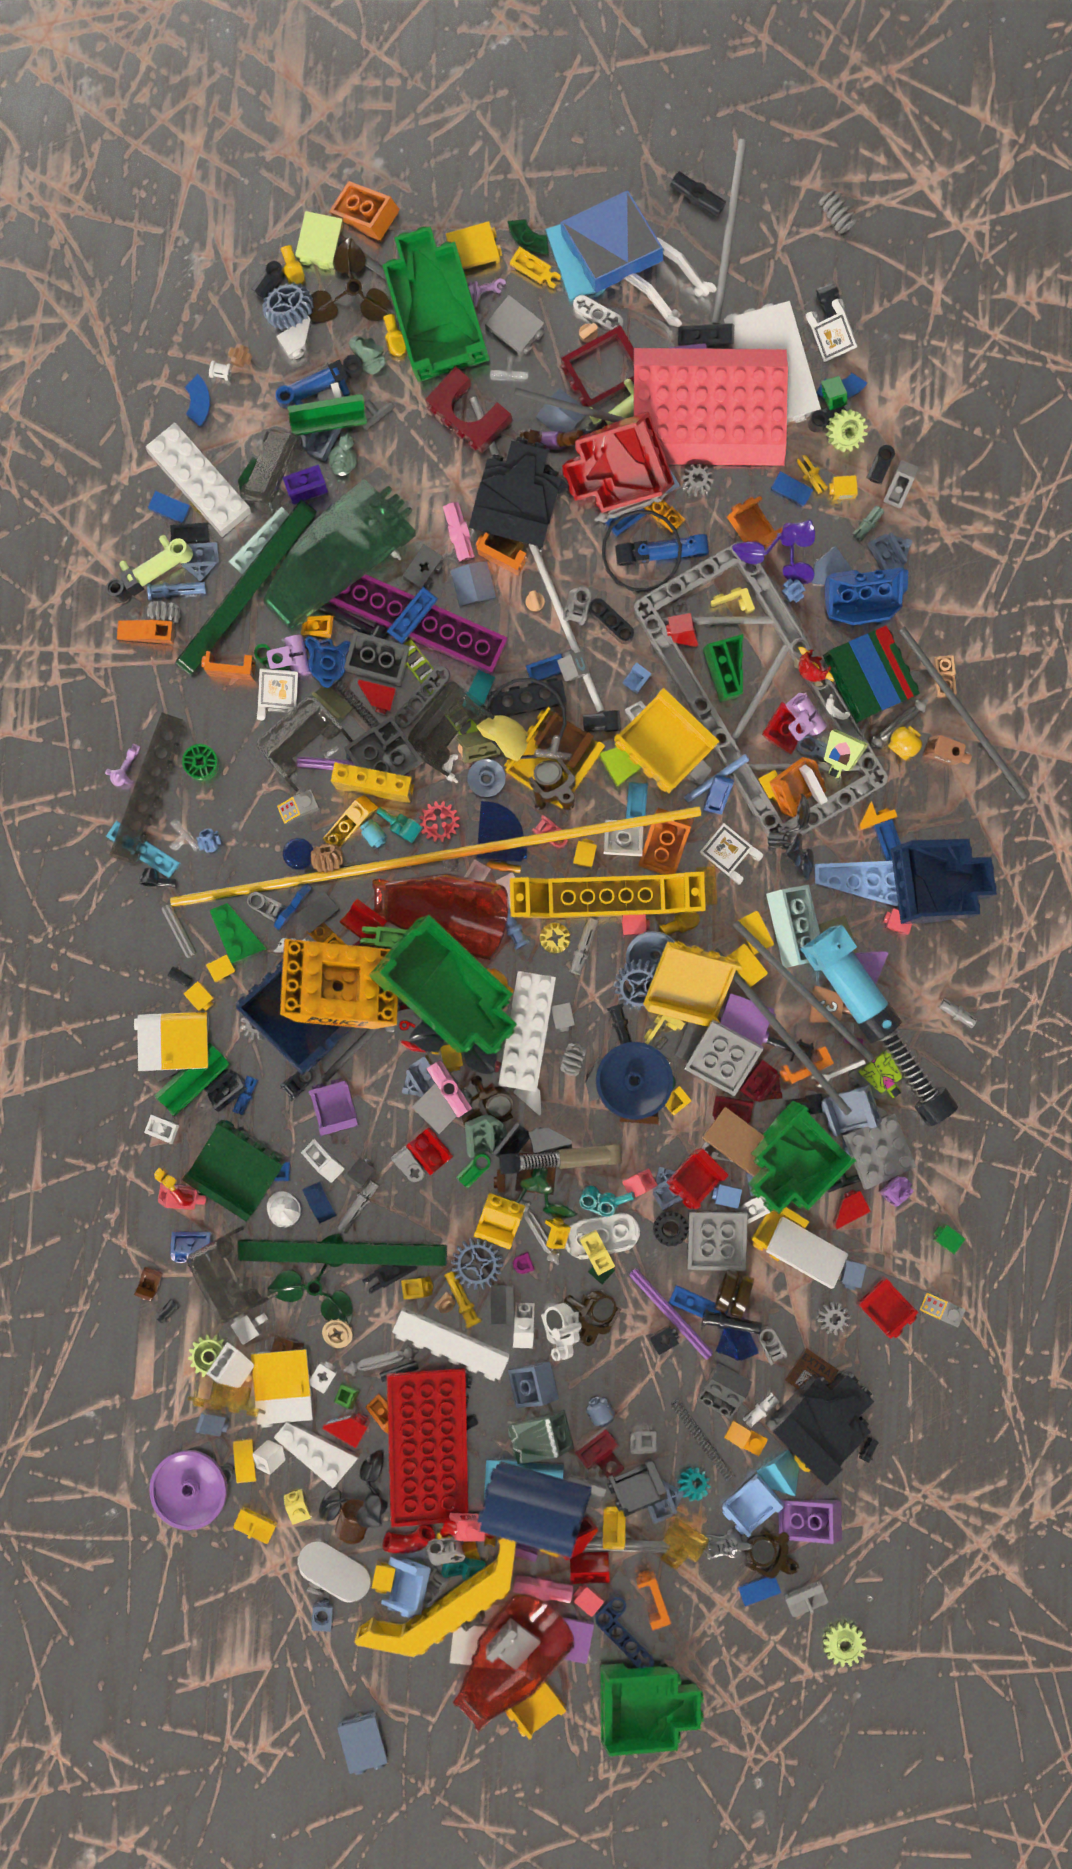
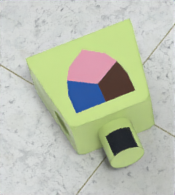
M837 729L831 730L824 761L832 764L828 774L839 778L842 769L846 771L852 770L867 748L868 743Z

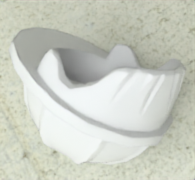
M279 1191L272 1194L269 1198L267 1212L273 1224L278 1227L287 1228L295 1225L300 1219L301 1206L291 1194Z

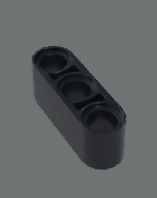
M596 598L590 602V615L621 644H629L633 640L634 629L604 600ZM600 604L603 610L597 613L592 607ZM609 617H613L617 620V623L611 626L607 624L606 620ZM627 630L631 636L626 639L622 638L620 632Z

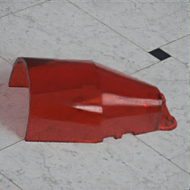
M448 873L392 881L374 879L372 881V887L374 888L373 911L387 922L400 929L408 930L418 918L430 915L473 957L491 960L498 950L504 936L509 909L508 893L504 886ZM382 890L384 891V909L382 908Z
M528 1594L511 1596L478 1638V1645L475 1654L472 1655L470 1668L466 1672L459 1694L452 1703L463 1711L475 1725L474 1728L478 1732L482 1731L491 1719L536 1695L574 1648V1636L569 1625L556 1610L539 1598ZM510 1618L540 1639V1644L517 1669L512 1668L498 1657L493 1662L486 1658V1645ZM464 1700L472 1707V1709L480 1716L481 1719H479V1717L470 1709V1707L464 1702Z

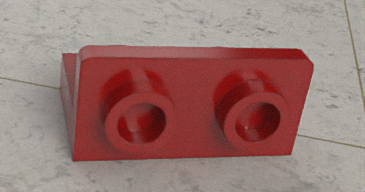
M429 1127L406 1145L429 1175H432L453 1157L449 1149L444 1146Z

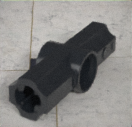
M680 171L675 174L670 183V187L689 198L692 204L700 205L715 216L721 213L726 204L724 199L708 190L703 183L692 180ZM700 191L703 195L697 197L694 195V192Z

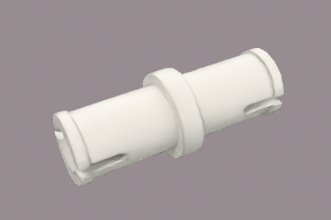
M771 1393L760 1404L757 1403L755 1405L756 1408L745 1416L743 1420L752 1428L763 1416L766 1417L767 1413L779 1404L780 1401Z

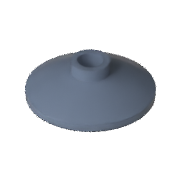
M482 759L475 762L470 767L467 775L470 789L481 797H492L498 794L503 789L506 779L502 766L491 759ZM485 775L490 777L489 782L483 781Z

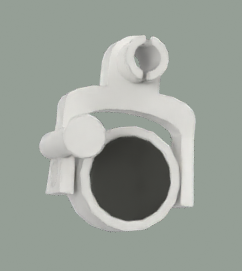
M561 1303L549 1307L545 1313L541 1314L547 1339L552 1344H556V1348L551 1351L552 1358L555 1361L571 1358L573 1356L572 1344L580 1339L579 1330L581 1329V1323H579V1312L574 1313L570 1306Z

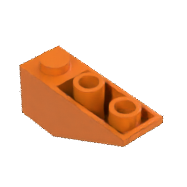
M162 620L118 621L117 640L174 644L176 625L172 621Z

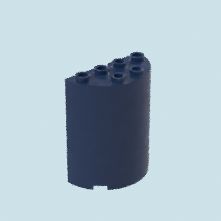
M282 960L275 967L277 969L275 972H268L262 978L263 981L259 985L255 984L248 991L249 994L246 997L242 996L235 1005L236 1009L297 1071L304 1075L352 1027L296 1022L280 1015Z
M502 1461L497 1464L496 1468L492 1469L491 1482L487 1484L485 1489L484 1511H480L477 1521L481 1523L479 1531L571 1558L591 1496L592 1487Z

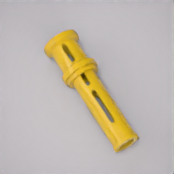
M451 1271L445 1274L444 1277L458 1303V1312L462 1314L467 1329L482 1322V1320L478 1318L474 1310L475 1305L469 1302L459 1278H455L456 1272Z

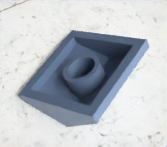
M561 388L551 396L552 398L580 405ZM544 404L536 416L540 422L553 432L574 431L586 417L584 414Z
M487 561L470 563L450 570L459 607L496 599Z

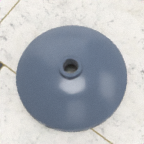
M657 931L641 933L630 942L626 951V963L631 965V961L634 960L638 964L639 959H642L643 964H646L649 960V966L652 967V965L656 964L658 967L667 941L674 943L675 940L669 935ZM654 951H658L660 954L656 955ZM651 977L649 978V981H648V983H649L650 985H651V982H652V980H653Z

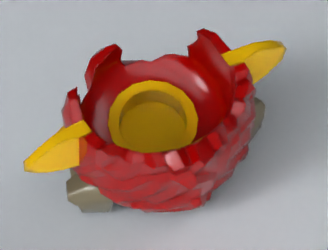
M798 647L802 655L800 659H795L794 665L795 668H799L802 678L814 682L813 685L816 687L823 685L822 680L826 678L832 682L834 681L833 675L830 673L831 666L825 670L820 663L822 657L811 656L814 651L813 649L808 651L804 647Z

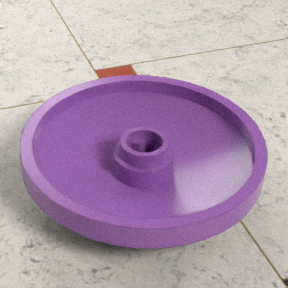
M180 1451L165 1458L155 1469L150 1481V1499L154 1510L168 1525L181 1530H195L211 1523L220 1514L227 1499V1481L221 1467L211 1457L198 1451Z

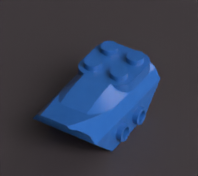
M901 567L865 573L850 570L830 574L825 581V604L829 619L851 625H863L864 623L882 622L883 620L891 619L902 608L903 595L908 589V570Z

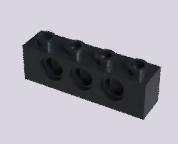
M557 678L546 680L547 684L559 693L564 705H566L567 701L562 680ZM533 682L527 684L528 687L525 688L514 686L510 687L509 691H500L492 701L490 713L491 717L496 715L511 717L561 705L557 697L548 688ZM548 690L551 695L549 698L543 699L540 697V692ZM491 691V695H487L488 702L495 691ZM524 694H529L532 700L525 703L521 700V697ZM505 698H511L513 704L506 707L502 701Z

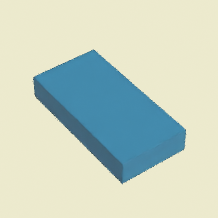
M629 782L626 819L646 815L647 783Z

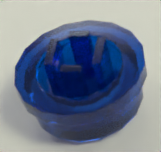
M291 839L283 848V859L293 869H304L311 864V851H313V847L305 839Z

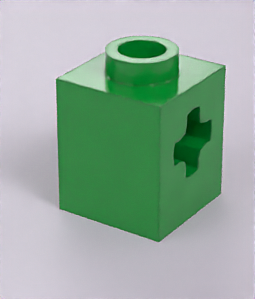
M840 376L821 381L822 395L829 411L848 405L847 391Z
M946 1224L943 1226L939 1225L933 1233L935 1235L933 1240L952 1254H955L965 1241L963 1236Z

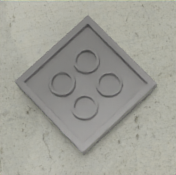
M712 1020L684 1069L735 1096L763 1051V1047Z
M895 1113L881 1118L882 1122L875 1128L867 1126L843 1135L850 1155L856 1159L854 1165L864 1189H869L916 1167Z
M689 1211L687 1269L746 1271L747 1212Z

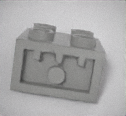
M510 1618L486 1645V1658L493 1662L498 1657L512 1668L517 1669L540 1644V1639Z

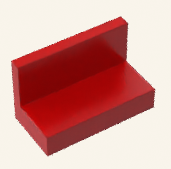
M356 899L349 912L340 920V923L360 939H376V934H366L362 932V927H385L387 921L359 899Z
M608 1552L581 1553L571 1558V1584L610 1583Z

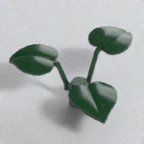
M535 1167L531 1178L521 1181L520 1185L524 1189L518 1200L514 1202L520 1204L527 1190L544 1194L546 1207L543 1208V1212L547 1215L560 1219L577 1216V1213L564 1205H551L549 1203L548 1194H551L553 1189L546 1181L548 1169L543 1167L537 1169Z
M332 1234L322 1240L344 1242L340 1234ZM324 1263L318 1277L311 1279L307 1285L301 1284L302 1279L297 1272L285 1270L278 1274L268 1287V1291L274 1297L285 1302L300 1300L303 1296L302 1288L307 1290L311 1296H325L328 1299H325L321 1304L322 1316L327 1321L340 1319L342 1322L347 1321V1325L351 1322L353 1306L350 1297L342 1291H336L332 1296L322 1291L324 1283L321 1277L327 1265L339 1267L343 1264Z

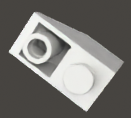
M515 1302L513 1348H533L535 1303Z

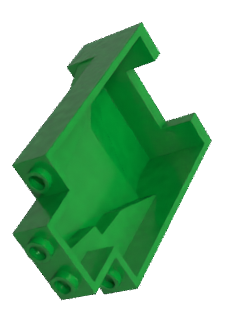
M423 226L414 232L399 234L394 239L400 259L388 260L382 266L411 367L417 381L422 382L450 373L455 367L460 370L489 361L490 357L456 243L445 242L437 247L431 226Z
M430 915L418 918L368 975L384 991L389 990L396 994L458 1053L468 1052L473 1047V1042L486 1054L497 1053L503 1046L502 1042L506 1038H510L515 1032L514 1028L517 1023L502 1010L510 1003L511 1000L509 998L513 994Z

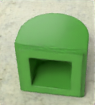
M340 1384L334 1402L349 1410H353L360 1391L354 1387Z

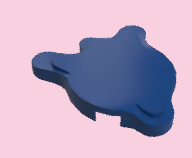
M308 636L304 643L309 650V670L323 687L329 688L345 672L346 655L349 652L351 642L343 641L338 646H334L330 638L318 641L314 637Z

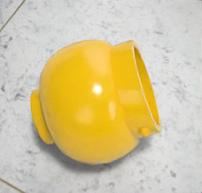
M904 726L899 727L892 733L888 747L907 761L910 756H915L921 750L922 740L920 737L922 735L912 726L908 728Z

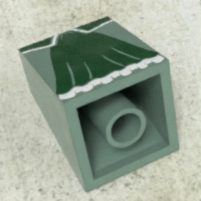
M565 1410L518 1421L508 1426V1435L512 1440L513 1455L517 1460V1464L560 1457L574 1448Z

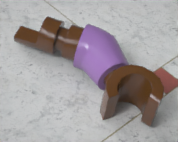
M530 430V432H520V437L528 439L527 443L535 444V442L546 444V448L559 450L565 448V446L575 445V441L584 433L582 430H575L569 432H542V435H540V431Z

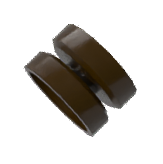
M727 1269L717 1292L714 1309L724 1313L731 1303V1315L741 1318L751 1295L754 1278L743 1275L738 1282V1273Z

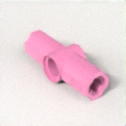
M459 502L443 506L448 523V532L451 542L454 543L459 562L475 558L469 539V530L466 521L463 519Z
M441 1060L427 1068L457 1117L472 1109ZM447 1083H452L455 1087V1091L452 1094H447L444 1091V1086Z
M516 1575L513 1592L531 1595L535 1599L544 1601L552 1599L571 1603L573 1585L554 1582V1580L546 1577L533 1578Z

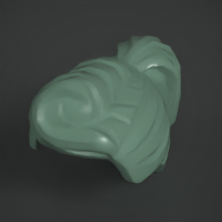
M354 336L350 339L349 347L363 361V368L366 372L375 374L387 363L386 357L381 355L384 352V348L381 345H377L373 338L364 339L360 336Z
M344 431L340 432L339 445L332 449L329 455V464L332 471L340 476L349 474L357 464V454L352 448L355 441L354 437L349 433H344Z

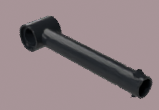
M310 593L305 599L304 604L325 615L334 616L333 619L360 633L385 640L389 635L387 633L388 629L377 623L371 626Z

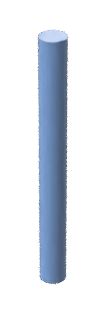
M744 754L716 775L728 776L750 760L749 756ZM715 775L685 795V800L689 803L709 789Z

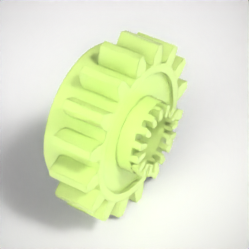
M842 409L841 413H834L835 416L829 419L830 423L826 426L828 428L826 436L830 438L828 442L842 452H845L846 449L851 452L853 446L859 448V441L864 443L862 437L868 434L864 431V429L868 428V425L864 423L866 419L859 412H854L852 409H849L848 412Z
M207 1334L205 1340L201 1336L199 1337L200 1343L194 1341L192 1344L195 1348L189 1349L192 1356H189L188 1360L193 1361L190 1367H196L195 1373L202 1372V1377L206 1376L224 1348L223 1342L225 1339L223 1338L218 1341V1335L211 1339L210 1334ZM206 1351H211L214 1354V1360L210 1361L206 1358Z
M845 1622L843 1626L837 1623L838 1627L834 1628L831 1626L832 1631L825 1633L828 1638L823 1640V1643L827 1645L823 1649L825 1652H829L827 1657L828 1659L833 1658L835 1665L840 1662L841 1667H844L845 1663H848L851 1667L852 1661L859 1663L858 1656L864 1657L861 1650H866L867 1648L862 1644L866 1639L865 1637H860L863 1633L861 1630L856 1631V1625L853 1624L849 1627L848 1622ZM849 1641L848 1647H840L841 1642Z

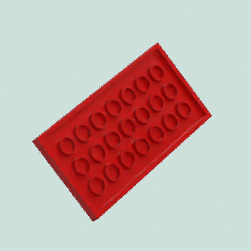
M465 1369L386 1374L391 1527L440 1524L450 1519V1513L468 1514Z

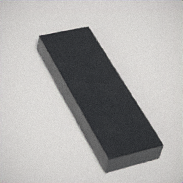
M731 323L678 327V346L705 343L706 345L734 344L735 325Z

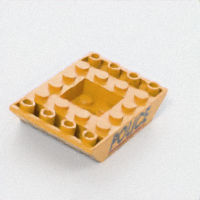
M284 939L280 1015L296 1022L369 1029L397 1025L398 996L389 990L384 991L368 976L391 949ZM332 984H341L342 991H335Z

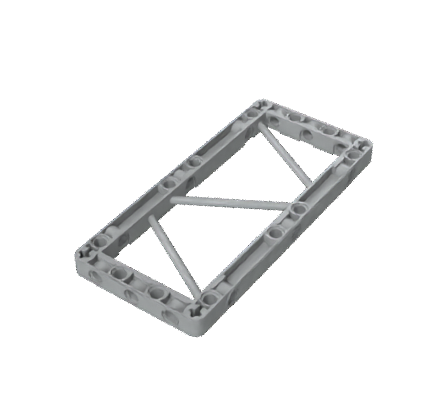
M732 545L654 589L636 601L634 606L635 616L695 718L715 737L717 735L725 737V743H718L714 748L725 768L743 756L736 743L787 653L789 652L793 661H795L796 658L800 659L802 655L795 651V645H802L808 651L812 649L761 564H753L755 570L752 572L748 571L746 565L749 563L742 562L733 551ZM709 566L713 569V573L705 574L703 568ZM732 566H737L747 584L749 583L754 590L755 597L766 616L692 617L694 624H772L783 642V646L731 736L677 644L673 643L672 637L667 635L665 625L669 624L668 617H660L657 611L667 604L671 605L690 594V591L696 587L704 586L716 579ZM674 585L678 586L681 590L677 594L672 593L670 590ZM640 605H641L642 607H645V606L647 607V608H646V614H647L648 617H647L645 620H644V618H645V613H644V611H643V610L639 611ZM649 621H655L658 627L656 629H650L647 626V623ZM813 651V654L811 656L816 657V654ZM826 678L823 680L824 684L822 686L816 687L813 685L814 682L805 679L834 729L868 743L832 681ZM830 694L834 695L833 700L835 701L833 706L842 713L849 712V718L838 719L828 713L826 702ZM698 702H703L706 705L704 711H699L696 708ZM869 743L854 768L850 770L860 771L863 777L827 798L828 801L824 804L817 803L812 806L810 813L816 815L817 821L815 823L808 822L806 829L801 828L800 830L787 833V835H790L791 841L794 840L797 833L804 835L870 796L886 784L887 774ZM867 758L872 761L871 768L864 766V759ZM746 762L729 775L734 779L736 787L767 837H769L770 830H773L776 826L779 827L776 830L779 833L782 832V829L787 830L797 827V816L785 823L782 822L753 773L772 772L773 770L781 772L785 771L792 764H748ZM818 764V770L829 771L832 764ZM876 768L877 770L870 775L869 772ZM876 777H881V778H882V780L880 781V783H879V782H876V783H875V782H874V779H875ZM842 794L848 795L850 798L849 803H842L840 796ZM765 817H772L774 819V825H766L764 821Z

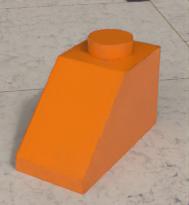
M378 1393L365 1408L381 1429L388 1434L387 1401Z

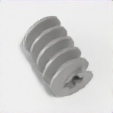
M833 190L819 200V204L823 206L824 212H828L827 217L832 218L831 224L835 225L834 229L840 231L839 234L850 229L858 219L851 220L854 213H847L850 206L843 207L846 200H839L842 193L835 194L836 190Z

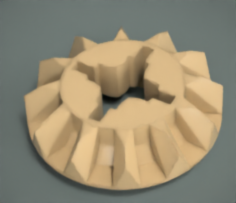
M331 1319L325 1323L322 1336L330 1346L343 1348L349 1345L352 1340V1327L347 1325V1321L342 1322L340 1319ZM336 1329L337 1331H343L340 1336L333 1334Z

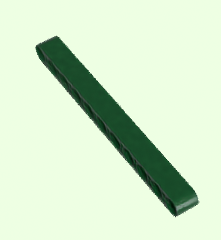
M303 499L299 501L175 661L177 666L189 675L195 671L202 662V657L206 656V651L212 649L316 515L317 511Z
M241 1239L237 1240V1260L446 1266L447 1245Z

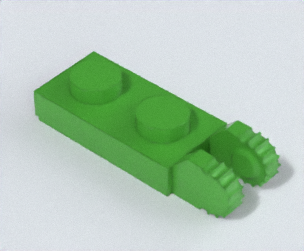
M365 926L362 927V932L376 934V939L361 938L360 943L392 949L407 930Z

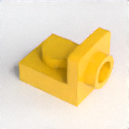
M555 1217L545 1221V1224L551 1227L546 1246L551 1249L565 1248L571 1227L565 1224L563 1219Z
M430 1276L401 1280L404 1300L425 1298L433 1295V1283Z

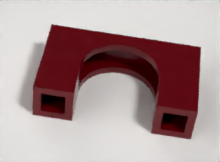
M455 367L425 399L426 408L432 415L435 416L437 414L441 417L440 421L446 427L451 426L454 429V433L460 439L465 438L468 441V445L474 451L478 449L483 453L508 427L513 418L511 413L498 402L477 421L465 422L457 418L454 414L455 404L472 384L470 378Z

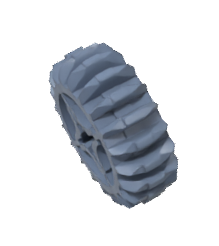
M287 282L284 286L280 284L279 288H273V292H269L268 297L264 298L265 302L262 304L263 314L268 323L275 328L279 327L281 330L285 327L289 330L291 326L296 328L298 323L303 324L302 321L308 319V315L312 313L311 310L314 307L313 298L308 289L302 286L301 283L296 284L293 282L290 285Z
M639 959L638 964L632 960L631 965L625 963L624 968L619 969L620 974H616L615 979L617 981L614 982V986L617 988L615 993L620 994L619 1000L625 999V1006L630 1003L631 1009L638 1006L640 1011L642 1006H644L643 1003L650 987L648 981L650 977L653 979L657 967L656 964L652 965V967L649 966V960L646 964H643L642 959ZM625 979L628 980L629 984L632 986L631 992H629L626 988ZM644 981V985H640V987L638 986V988L636 989L637 984L639 985ZM643 994L645 997H638L637 995Z
M470 1238V1245H467L466 1241L462 1242L465 1247L464 1249L457 1246L456 1249L460 1254L453 1253V1256L458 1259L451 1261V1264H457V1267L452 1268V1272L459 1271L455 1278H463L460 1281L461 1285L466 1280L468 1282L466 1288L468 1289L471 1283L474 1284V1290H477L478 1284H481V1288L485 1289V1282L492 1286L490 1279L492 1278L494 1281H497L498 1278L494 1274L501 1275L502 1273L497 1267H503V1263H497V1260H501L503 1257L502 1255H495L500 1250L497 1248L493 1251L492 1248L495 1244L491 1243L490 1246H487V1240L481 1244V1239L477 1238V1243H474L473 1238ZM476 1248L488 1251L492 1257H480ZM471 1249L472 1260L461 1265L462 1256ZM475 1255L478 1261L483 1262V1265H480V1273L476 1266L471 1265L474 1262ZM493 1263L491 1273L484 1278L483 1267ZM463 1270H474L478 1279L468 1277Z

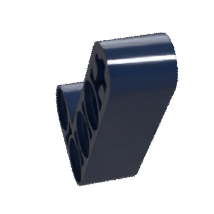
M619 1593L611 1595L595 1613L597 1626L638 1668L653 1667L654 1659L651 1651L618 1619L627 1607L625 1597ZM615 1600H621L623 1605L620 1608H615L612 1603ZM601 1614H607L609 1619L606 1622H601L598 1617ZM615 1628H621L623 1633L620 1636H615L612 1631ZM629 1642L636 1643V1648L628 1650L626 1645ZM639 1652L641 1653V1656L646 1659L648 1657V1663H646L645 1661L642 1662L641 1657L638 1654Z

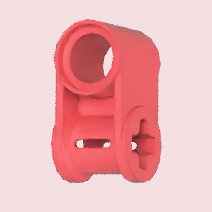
M542 815V820L531 831L534 834H542L562 829ZM565 839L560 844L555 841L548 843L556 848H564L568 843V839Z

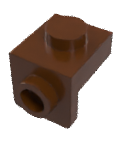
M497 1169V1177H494V1189L498 1188V1193H505V1174H500V1169Z
M144 1267L134 1295L143 1300L152 1301L158 1292L163 1273Z
M275 1335L271 1352L302 1350L304 1343Z

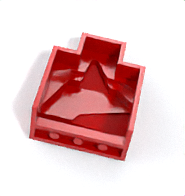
M649 412L609 424L603 429L582 435L575 441V448L580 456L569 459L562 465V473L567 478L569 491L574 500L577 501L595 495V501L601 513L662 496L675 484Z

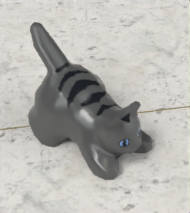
M737 1529L728 1530L724 1536L708 1534L703 1538L704 1542H706L703 1550L708 1559L721 1556L731 1558L742 1557L745 1550H750L753 1546L743 1542L742 1534Z

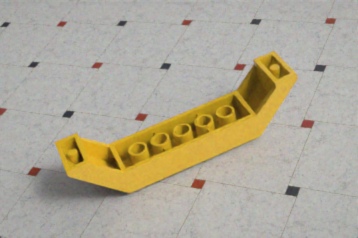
M704 872L551 879L510 878L511 917L550 919L623 915H668L706 911Z
M498 1537V1543L500 1544L498 1558L434 1602L431 1606L424 1609L421 1615L414 1616L404 1624L378 1621L375 1617H372L358 1627L354 1642L357 1646L415 1657L417 1654H424L429 1650L430 1645L440 1643L446 1634L456 1632L462 1623L472 1621L482 1609L486 1611L493 1605L495 1600L498 1598L501 1600L509 1594L516 1542Z

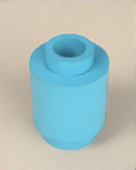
M370 819L360 827L361 834L372 848L375 846L379 848L386 843L387 835L377 822Z

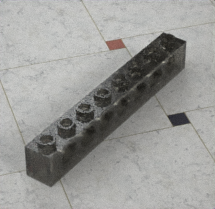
M161 713L109 855L111 858L133 866L135 862L139 861L141 856L140 846L145 844L147 840V828L154 821V809L159 807L161 790H165L168 781L166 776L173 769L174 762L172 760L174 754H178L181 746L179 744L181 736L184 737L187 730L186 722L183 719ZM167 732L174 733L171 740H165ZM167 750L166 757H158L159 751ZM159 767L161 769L160 774L152 776V770ZM153 785L154 791L151 794H146V787ZM147 803V810L139 812V805ZM135 821L141 822V827L138 830L132 829V824ZM128 839H134V845L131 848H126L125 846Z

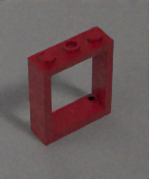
M621 325L561 358V365L559 366L562 373L570 378L569 384L574 392H578L580 396L578 400L582 406L595 409L628 390L623 381L591 399L570 363L607 341L616 338L634 369V347ZM634 376L628 378L631 379V381L634 384Z

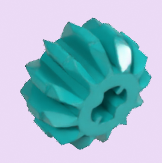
M688 1468L686 1473L680 1474L682 1479L678 1480L677 1483L682 1485V1487L678 1491H684L683 1497L689 1496V1501H694L695 1499L700 1501L702 1496L706 1497L708 1495L706 1490L711 1488L707 1484L710 1478H705L706 1472H700L699 1468H694V1470Z

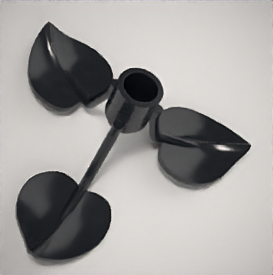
M801 794L797 810V827L787 830L782 829L781 833L770 832L768 845L769 847L787 850L785 855L795 866L800 865L803 857L802 873L805 880L809 881L814 864L812 849H807L806 853L803 852V837L801 833H797L793 842H791L790 835H787V833L800 830L801 828L806 829L810 817L809 803L805 795Z
M425 1022L420 1023L409 1037L410 1042L426 1052H436L444 1044V1039ZM477 1044L464 1053V1060L471 1069L483 1074L494 1073L496 1053L486 1054Z
M381 1450L368 1456L363 1461L359 1472L360 1479L366 1481V1485L373 1492L372 1495H368L365 1498L363 1507L357 1513V1523L366 1528L382 1526L381 1515L388 1507L387 1501L380 1498V1493L371 1485V1482L378 1480L382 1472L384 1453ZM331 1490L322 1499L319 1507V1517L322 1520H334L341 1511V1503L349 1500L341 1498L342 1493L340 1490Z

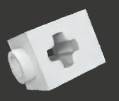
M327 1361L325 1363L320 1362L310 1378V1386L324 1394L337 1373L334 1370L335 1366ZM323 1372H326V1373H327V1375H326L327 1378H325L324 1380H321V1379H320L321 1375H320L319 1373L322 1374Z

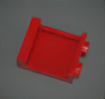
M703 1148L695 1149L666 1183L670 1186L669 1189L673 1194L679 1195L683 1199L682 1202L687 1208L699 1209L701 1207L700 1203L720 1181H724L729 1175Z
M883 1277L857 1302L858 1306L890 1339L893 1337L897 1338L903 1332L902 1328L907 1323L909 1325L917 1319L916 1315L919 1313L886 1277Z

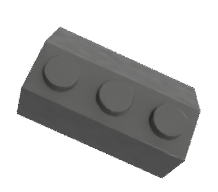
M354 631L344 669L349 673L401 686L410 646Z

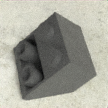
M718 1363L707 1379L697 1400L731 1419L746 1399L752 1381Z

